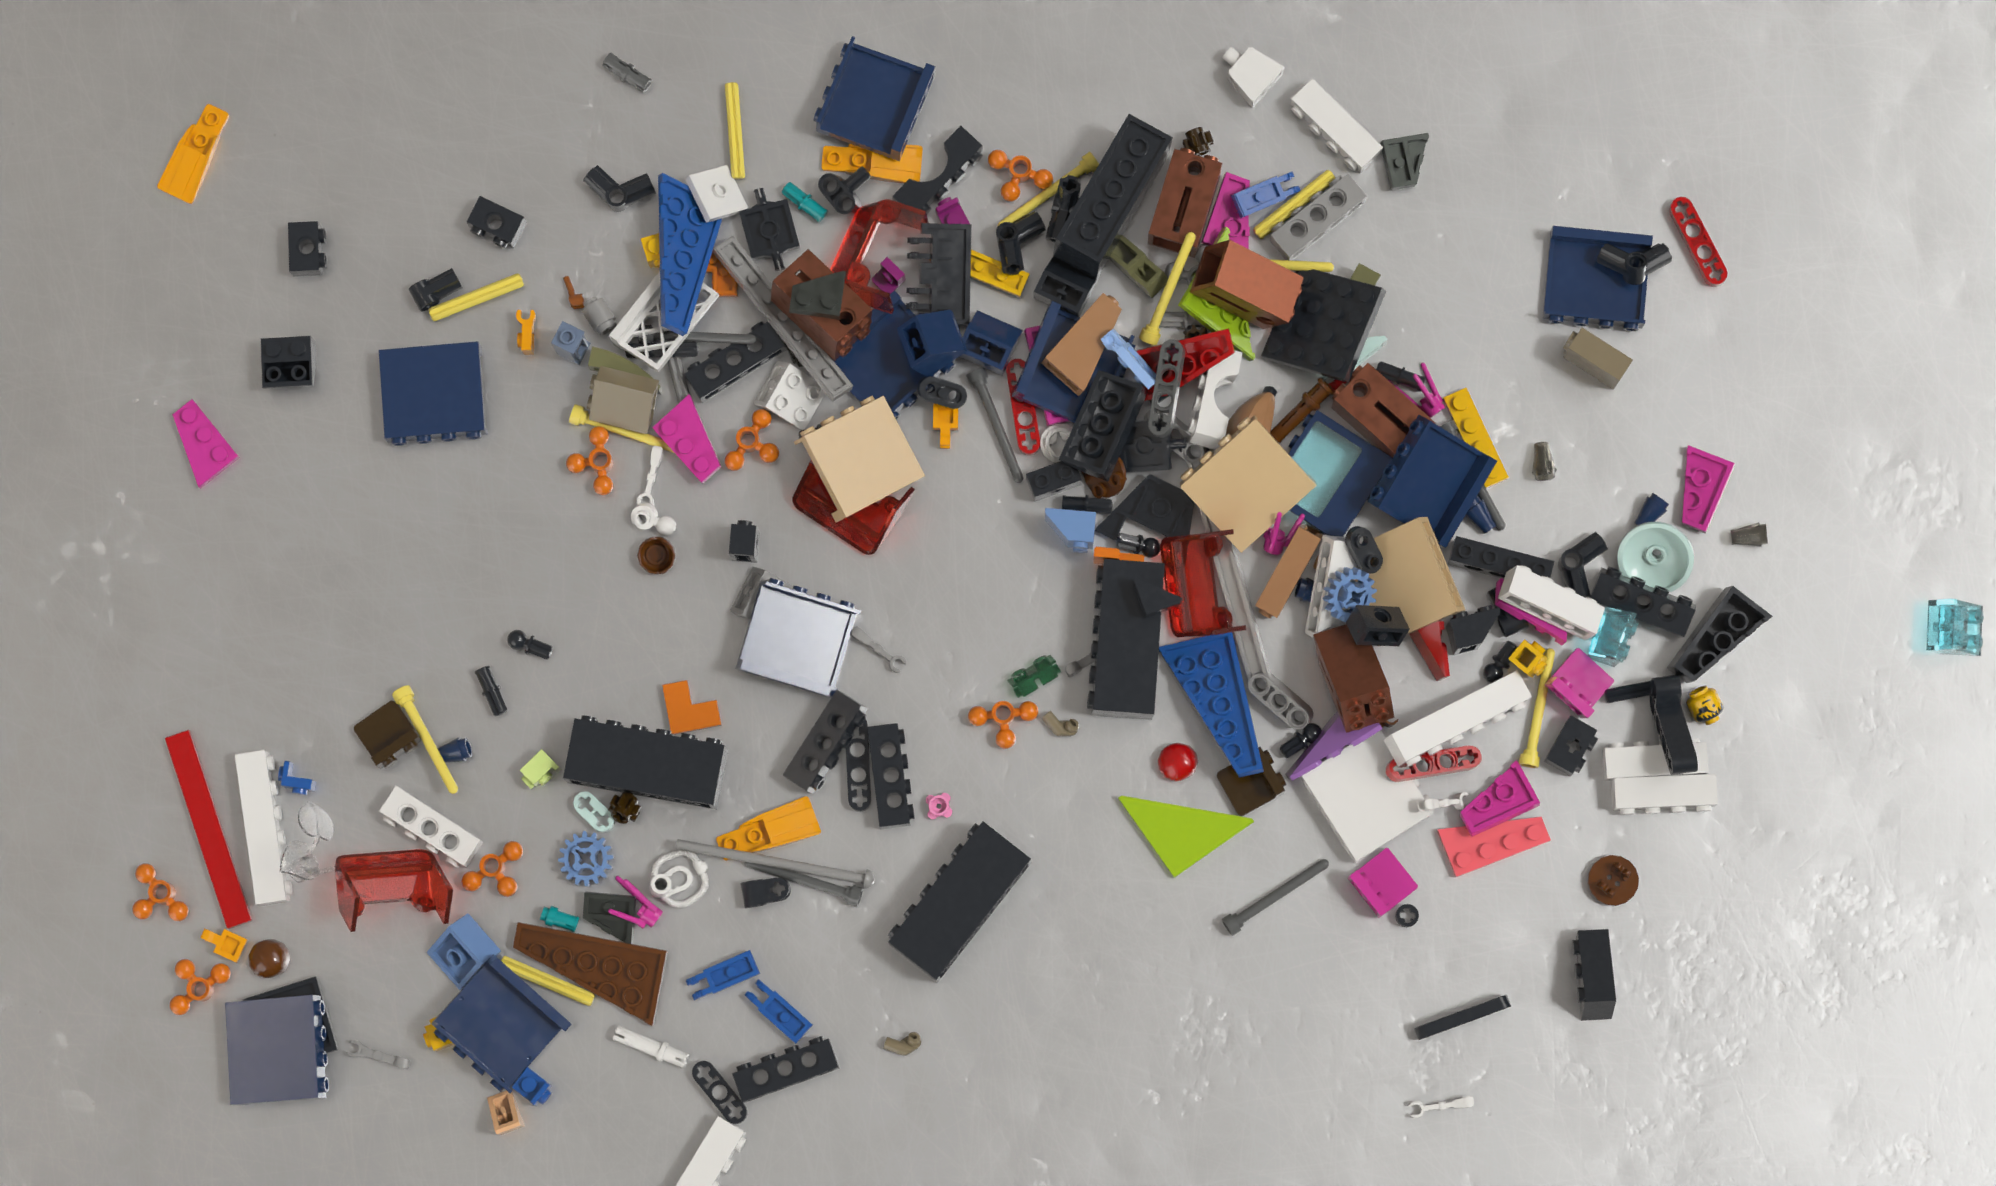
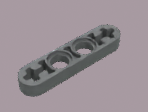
M1174 339L1165 341L1160 350L1148 422L1150 431L1160 438L1168 436L1173 429L1185 358L1183 345ZM1173 346L1179 351L1173 355L1172 360L1177 366L1165 364V362L1170 363L1171 356L1167 351L1172 350ZM1167 370L1175 372V379L1170 383H1166L1162 379L1163 373ZM1164 394L1170 395L1171 403L1167 407H1160L1158 404L1159 398ZM1157 411L1169 413V415L1163 414V422L1167 425L1162 427L1161 431L1155 427V423L1158 424L1161 420V415L1156 413Z

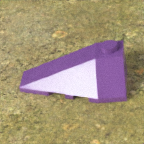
M1337 711L1324 726L1320 736L1313 743H1310L1308 749L1301 754L1287 771V778L1293 781L1320 766L1322 758H1334L1341 754L1344 746L1360 744L1382 730L1381 725L1376 723L1363 727L1360 730L1346 733Z

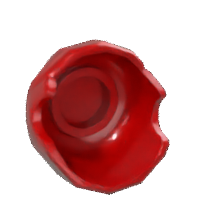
M1173 743L1166 746L1160 752L1157 762L1159 771L1165 778L1182 781L1196 772L1198 758L1190 745Z

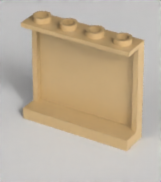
M871 396L859 402L860 408L855 410L854 406H851L840 412L842 417L835 420L834 416H831L820 422L821 428L815 430L814 426L800 432L802 437L794 441L795 445L803 443L837 508V511L831 513L835 522L858 512L925 476L884 396L876 400Z
M1255 415L1251 419L1249 417L1244 418L1237 425L1239 430L1232 436L1229 433L1218 442L1220 447L1213 453L1209 450L1199 459L1200 465L1194 470L1190 467L1180 477L1182 479L1180 487L1241 553L1275 523L1278 512H1281L1283 516L1317 486L1316 481L1297 464L1264 428Z
M1428 517L1416 518L1374 538L1382 554L1383 564L1379 571L1369 574V578L1375 581L1371 587L1377 589V592L1372 594V598L1376 599V602H1370V606L1399 607L1410 628L1407 634L1450 615L1465 611Z

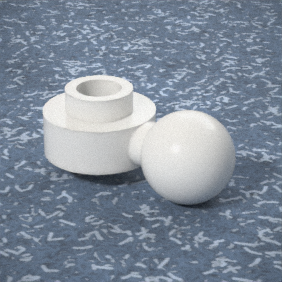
M650 503L638 504L631 513V520L639 529H649L655 526L658 533L663 536L673 534L676 529L674 519L669 516L658 517L656 508ZM640 514L645 515L647 521H643L640 518Z

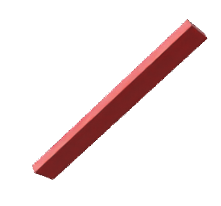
M187 730L166 737L165 741L226 927L231 929L251 922L253 920L191 731Z

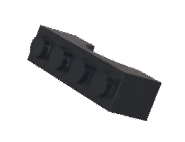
M962 126L944 142L948 161L941 175L926 182L908 179L892 196L893 202L914 222L919 217L923 219L931 211L930 205L936 199L938 201L942 200L949 191L947 188L953 182L958 183L966 174L964 170L970 164L974 166L982 158L983 145Z

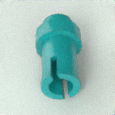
M554 906L543 908L540 920L545 921V925L550 927L555 925L575 932L580 917L558 911L559 908Z

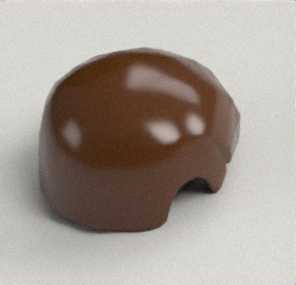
M650 537L639 546L637 557L640 566L648 573L664 574L674 565L676 553L674 546L666 538Z
M275 939L256 943L248 955L249 967L255 975L263 978H272L284 973L290 963L288 948L284 943Z

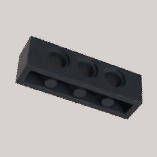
M761 321L755 324L750 329L752 332L748 333L754 335L756 341L762 343V348L759 351H750V344H730L723 350L718 348L708 355L709 358L704 362L700 363V361H697L687 368L688 372L684 373L685 377L702 403L786 351L785 344L769 322L764 323ZM733 354L741 357V361L737 365H730L727 362L728 358ZM710 368L720 370L719 375L714 379L706 376Z
M1456 536L1453 541L1448 565L1502 579L1505 578L1506 572L1515 566H1526L1539 576L1551 578L1555 561Z
M1601 567L1590 598L1596 600L1601 605L1685 637L1696 611V604L1692 603L1693 600L1684 595L1673 596L1664 587L1655 585V588L1645 585L1646 581L1641 578L1632 576L1630 579L1621 575L1622 572L1616 568L1608 567L1605 569ZM1622 585L1626 587L1627 593L1623 596H1618L1613 592L1614 587ZM1640 595H1647L1650 597L1651 602L1647 605H1641L1637 602V598ZM1665 604H1670L1675 610L1672 614L1667 615L1662 613L1660 608Z
M836 690L786 768L783 776L812 794L820 790L825 783L824 777L828 770L833 769L838 763V755L842 748H846L853 738L851 734L856 727H859L866 718L865 712L868 708L845 693ZM844 715L845 724L838 728L836 721L840 716ZM830 737L832 744L828 749L824 750L823 741L825 738ZM816 758L818 766L815 770L811 771L809 763L812 759Z
M898 723L867 727L880 829L911 826L910 819H915L913 804H908L907 794L912 793L910 779H905L904 769H908L907 754H902L901 744H905L904 729H899ZM885 745H893L896 751L892 757H884L881 754V750ZM891 769L899 773L898 779L892 783L884 779L885 773ZM894 794L902 798L901 804L896 808L890 807L887 804L888 798Z
M823 1036L809 1040V1046L801 1049L799 1045L784 1049V1055L776 1057L775 1053L764 1056L760 1058L761 1063L754 1066L751 1065V1062L737 1066V1072L732 1073L742 1103L840 1069L830 1039L824 1040ZM809 1052L814 1053L816 1056V1063L812 1067H806L802 1062L803 1056ZM784 1061L792 1064V1072L787 1076L781 1075L778 1071L780 1063ZM759 1070H765L768 1073L767 1082L761 1085L757 1084L754 1080L755 1073Z

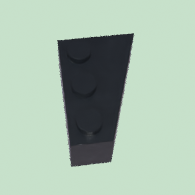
M1578 930L1576 940H1572V953L1577 955L1574 972L1575 978L1578 979L1579 987H1577V1000L1580 1003L1581 1021L1612 1019L1616 1004L1609 930Z

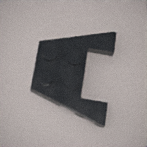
M1149 474L1097 526L1095 531L1116 541L1126 519L1130 518L1174 540L1163 563H1165V566L1184 574L1194 501L1184 490Z

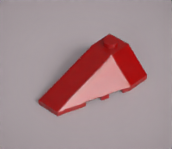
M1229 328L1177 340L1185 349L1180 387L1235 353ZM1163 344L1136 350L1157 374L1160 350ZM1173 346L1172 350L1167 351L1171 356L1170 363L1165 362V364L1177 366L1172 361L1173 355L1179 352L1175 346ZM1173 370L1165 371L1162 376L1163 381L1166 383L1172 382L1175 379V372ZM1154 386L1150 389L1146 388L1148 393L1144 401L1153 398Z
M1442 620L1409 634L1436 681H1441L1450 676L1447 646L1444 642H1441L1442 630L1445 629L1444 621Z

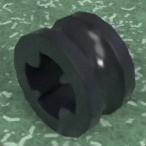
M1404 904L1396 911L1395 918L1400 926L1408 928L1416 924L1419 913L1415 906ZM1403 909H1409L1411 914L1414 913V919L1411 918L1410 923H1405V919L1400 918V912L1404 913Z

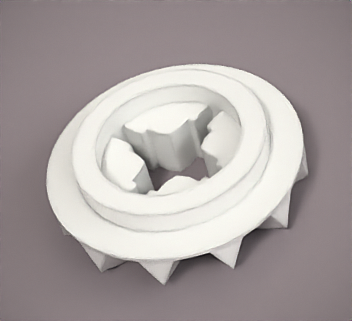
M1054 424L1044 431L1040 446L1045 458L1053 463L1060 462L1061 451H1059L1058 447L1051 445L1057 442V434L1060 435L1062 441H1067L1072 430L1071 426L1067 424Z

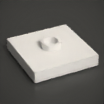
M728 165L691 174L685 178L706 223L739 214V211L749 209L734 178L731 176Z

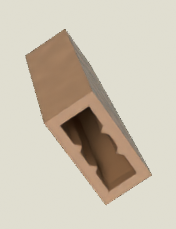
M1102 293L1042 361V364L1078 396L1087 387L1105 348L1101 339L1114 328L1122 310L1119 307V302L1111 295L1107 296Z
M1304 522L1298 527L1255 605L1260 608L1259 613L1270 619L1273 616L1278 618L1321 543L1322 535H1325L1324 533Z

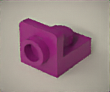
M951 197L945 198L935 208L936 215L941 224H970L957 197L951 199Z
M886 257L880 263L881 269L871 280L886 296H889L906 278L905 274Z

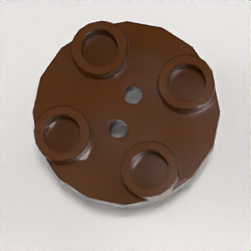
M1120 457L1109 481L1081 471L1086 485L1096 498H1110L1118 495L1124 488L1127 480L1126 469Z
M1609 855L1600 858L1593 864L1588 874L1587 885L1596 900L1605 905L1618 906L1634 897L1638 889L1639 876L1636 868L1629 860L1622 856ZM1616 881L1619 882V886L1615 885Z

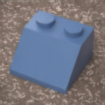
M1045 508V521L1068 548H1073V552L1088 553V549L1093 550L1096 512Z
M466 914L444 931L427 951V954L455 986L461 990L493 954L497 957L501 950L469 914Z

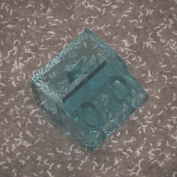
M1957 599L1928 600L1926 650L1939 654L1981 656V647L1983 645V606Z
M1605 607L1597 634L1591 640L1587 656L1594 661L1611 667H1615L1619 662L1623 663L1630 650V645H1627V641L1634 636L1639 623L1635 621L1637 614Z

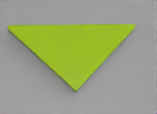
M1228 227L1221 229L1213 244L1229 240L1228 234H1230V230ZM1193 278L1178 306L1211 332L1229 328L1234 350L1242 352V356L1248 361L1254 360L1255 353H1252L1248 321L1190 293L1194 281Z
M1127 796L1118 797L1174 878L1254 823L1252 818Z

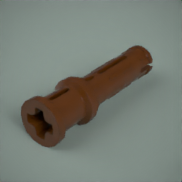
M1322 377L1317 379L1318 383L1308 393L1304 392L1302 394V400L1270 431V434L1277 442L1281 443L1313 410H1319L1321 408L1320 404L1329 395H1333L1335 390Z

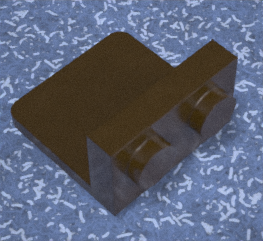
M389 701L354 726V732L372 756L371 759L380 769L392 766L398 761L397 757L403 753L408 754L419 746L418 743L422 741L395 701Z
M1261 747L1258 748L1264 772L1238 777L1233 767L1229 765L1217 773L1218 781L1239 816L1252 812L1285 792L1284 786L1287 784L1280 772L1275 773L1271 766L1274 761L1268 750L1263 751Z

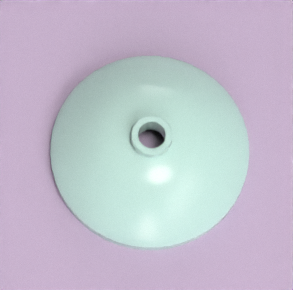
M1647 522L1631 529L1622 539L1618 549V567L1623 576L1630 579L1632 576L1641 578L1646 581L1645 585L1655 588V585L1668 589L1670 593L1681 587L1689 578L1694 564V552L1689 539L1675 526L1664 522ZM1658 549L1661 551V554L1654 555L1652 551Z

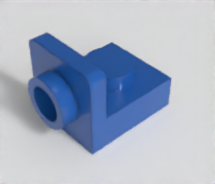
M529 1067L525 1069L512 1086L514 1090L529 1100L534 1106H537L539 1103L543 1105L552 1094L549 1091L552 1085Z

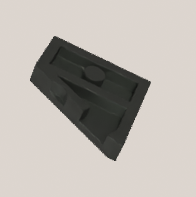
M1428 133L1381 141L1380 144L1383 147L1382 153L1391 190L1416 186L1420 174V166L1424 158L1426 142L1429 138Z
M846 271L836 272L793 285L789 313L839 320Z
M585 892L582 918L597 925L601 930L621 941L632 944L634 923L612 915L608 910L614 909L634 917L636 896Z

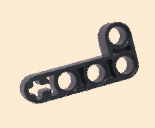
M1678 675L1652 678L1649 699L1651 713L1671 775L1698 771L1697 755L1681 707L1682 689Z

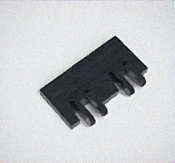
M921 223L920 234H931V238H907V243L930 244V254L910 252L907 253V259H931V263H920L919 284H930V288H907L906 293L911 295H918L919 293L929 294V304L909 302L906 303V309H930V313L951 310L957 324L969 325L972 224Z

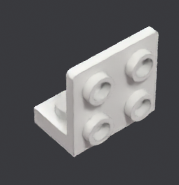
M777 361L753 404L760 409L772 411L798 429L805 430L825 392L812 377L790 363Z

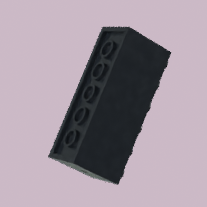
M1128 114L1056 237L1053 257L1097 280L1168 158L1173 137Z
M1104 559L1103 564L1098 565L1096 584L1101 585L1100 590H1096L1094 609H1099V613L1094 615L1092 634H1097V641L1093 640L1091 645V659H1095V666L1091 665L1089 672V684H1093V691H1089L1087 709H1092V716L1152 720L1154 716L1161 613L1145 618L1133 583L1135 578L1138 577L1163 589L1165 563Z
M582 715L581 719L574 718L563 779L567 783L621 793L627 792L637 796L717 810L728 749L721 740L707 737L706 742L700 741L696 738V735L681 733V737L673 736L674 734L671 731L656 729V733L649 732L645 726L631 724V728H627L621 725V722L606 720V724L599 723L595 717Z
M984 821L980 825L977 823L973 825L967 833L968 841L964 846L960 843L951 854L953 860L947 866L944 863L935 874L937 878L932 886L929 883L925 886L919 895L922 898L917 906L912 904L903 915L906 920L901 926L896 924L888 934L890 938L888 941L889 945L937 983L1032 863L1030 857Z

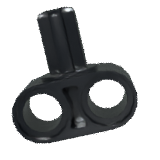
M863 166L846 180L838 175L826 173L819 179L818 187L838 213L854 216L861 208V201L855 191L869 180L871 175ZM831 179H835L837 186L834 191L830 192L827 184ZM846 198H851L852 207L845 211L843 209V201Z

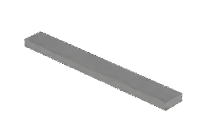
M732 236L714 247V255L829 399L833 402L852 390V383L832 358L771 301V282L735 237Z

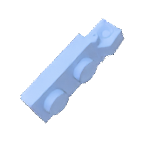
M1115 329L1109 331L1101 339L1107 350H1113L1119 355L1117 357L1118 361L1125 368L1129 367L1132 370L1137 383L1143 384L1147 389L1155 386L1156 373L1129 342L1126 343Z

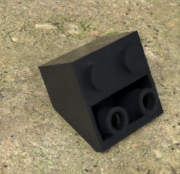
M1052 257L1033 292L1034 298L1048 305L1052 301L1061 304V310L1080 317L1099 277L1095 280Z
M311 336L261 338L262 388L313 386L316 370L315 340Z
M1492 605L1478 608L1474 614L1468 615L1467 611L1452 615L1453 617L1450 618L1446 625V630L1453 655L1477 650L1500 614L1499 607L1493 609Z

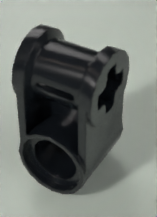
M782 878L759 879L740 883L745 908L783 901L791 893L790 883ZM778 882L781 886H785V890L781 891V896L773 892V888H776V883Z

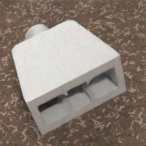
M1230 47L1222 57L1232 66L1227 72V79L1252 108L1284 72L1283 65L1252 47H1249L1243 55L1238 53L1233 47Z

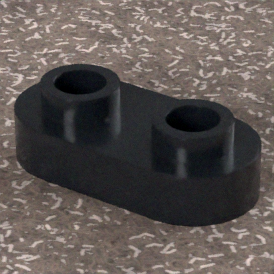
M925 376L917 385L919 396L935 404L957 409L962 407L967 400V392L963 386L938 377ZM928 384L933 385V390L931 392H926V386ZM955 391L956 397L950 400L949 393Z
M1360 526L1352 527L1348 530L1345 537V543L1352 558L1361 571L1369 574L1376 573L1383 564V557L1371 532ZM1363 536V542L1360 544L1359 540Z

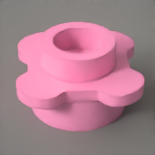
M942 793L937 796H927L926 803L929 805L927 815L930 819L935 820L940 816L948 818L952 815V809L949 806L951 799L949 794ZM937 804H941L942 807L938 809Z

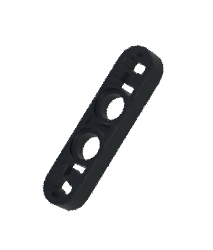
M866 718L863 726L859 727V736L865 735V739L854 738L846 747L848 801L850 807L856 812L866 811L871 805L869 739ZM854 743H861L864 746L865 751L862 756L854 757L850 753V748ZM862 768L866 772V777L862 782H855L852 779L851 774L854 769ZM867 785V790L862 789V796L867 798V802H863L862 807H858L857 803L853 802V799L857 798V789L852 790L851 786L861 787Z
M1506 994L1414 1028L1418 1040L1509 1008L1511 1003Z

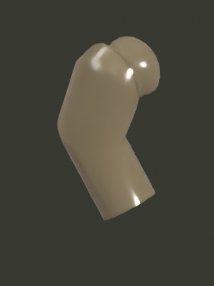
M1049 711L1041 718L1056 736H1073L1079 729L1078 721L1075 719L1059 721L1052 711Z
M916 1032L909 1033V1036L901 1041L887 1037L883 1049L906 1056L919 1048L921 1037Z

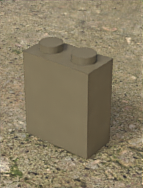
M1583 327L1578 333L1573 331L1563 347L1566 350L1563 358L1613 390L1633 361V359Z
M601 366L597 375L593 374L589 388L593 389V395L590 394L587 402V409L590 410L589 420L647 434L654 418L659 380Z

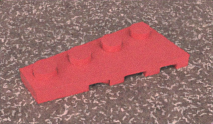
M1542 817L1505 821L1472 837L1466 826L1437 830L1455 877L1551 841Z

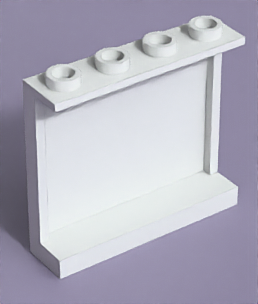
M1380 730L1356 746H1347L1341 751L1340 755L1325 760L1320 766L1300 777L1354 863L1434 813L1432 810L1418 811L1417 802L1430 799L1427 794L1423 796L1417 788L1420 786L1418 779L1394 782L1387 777L1386 766L1394 758L1384 742V739L1389 736L1386 730L1382 732ZM1397 765L1393 768L1394 771L1399 772V775L1406 770L1405 767L1399 768Z

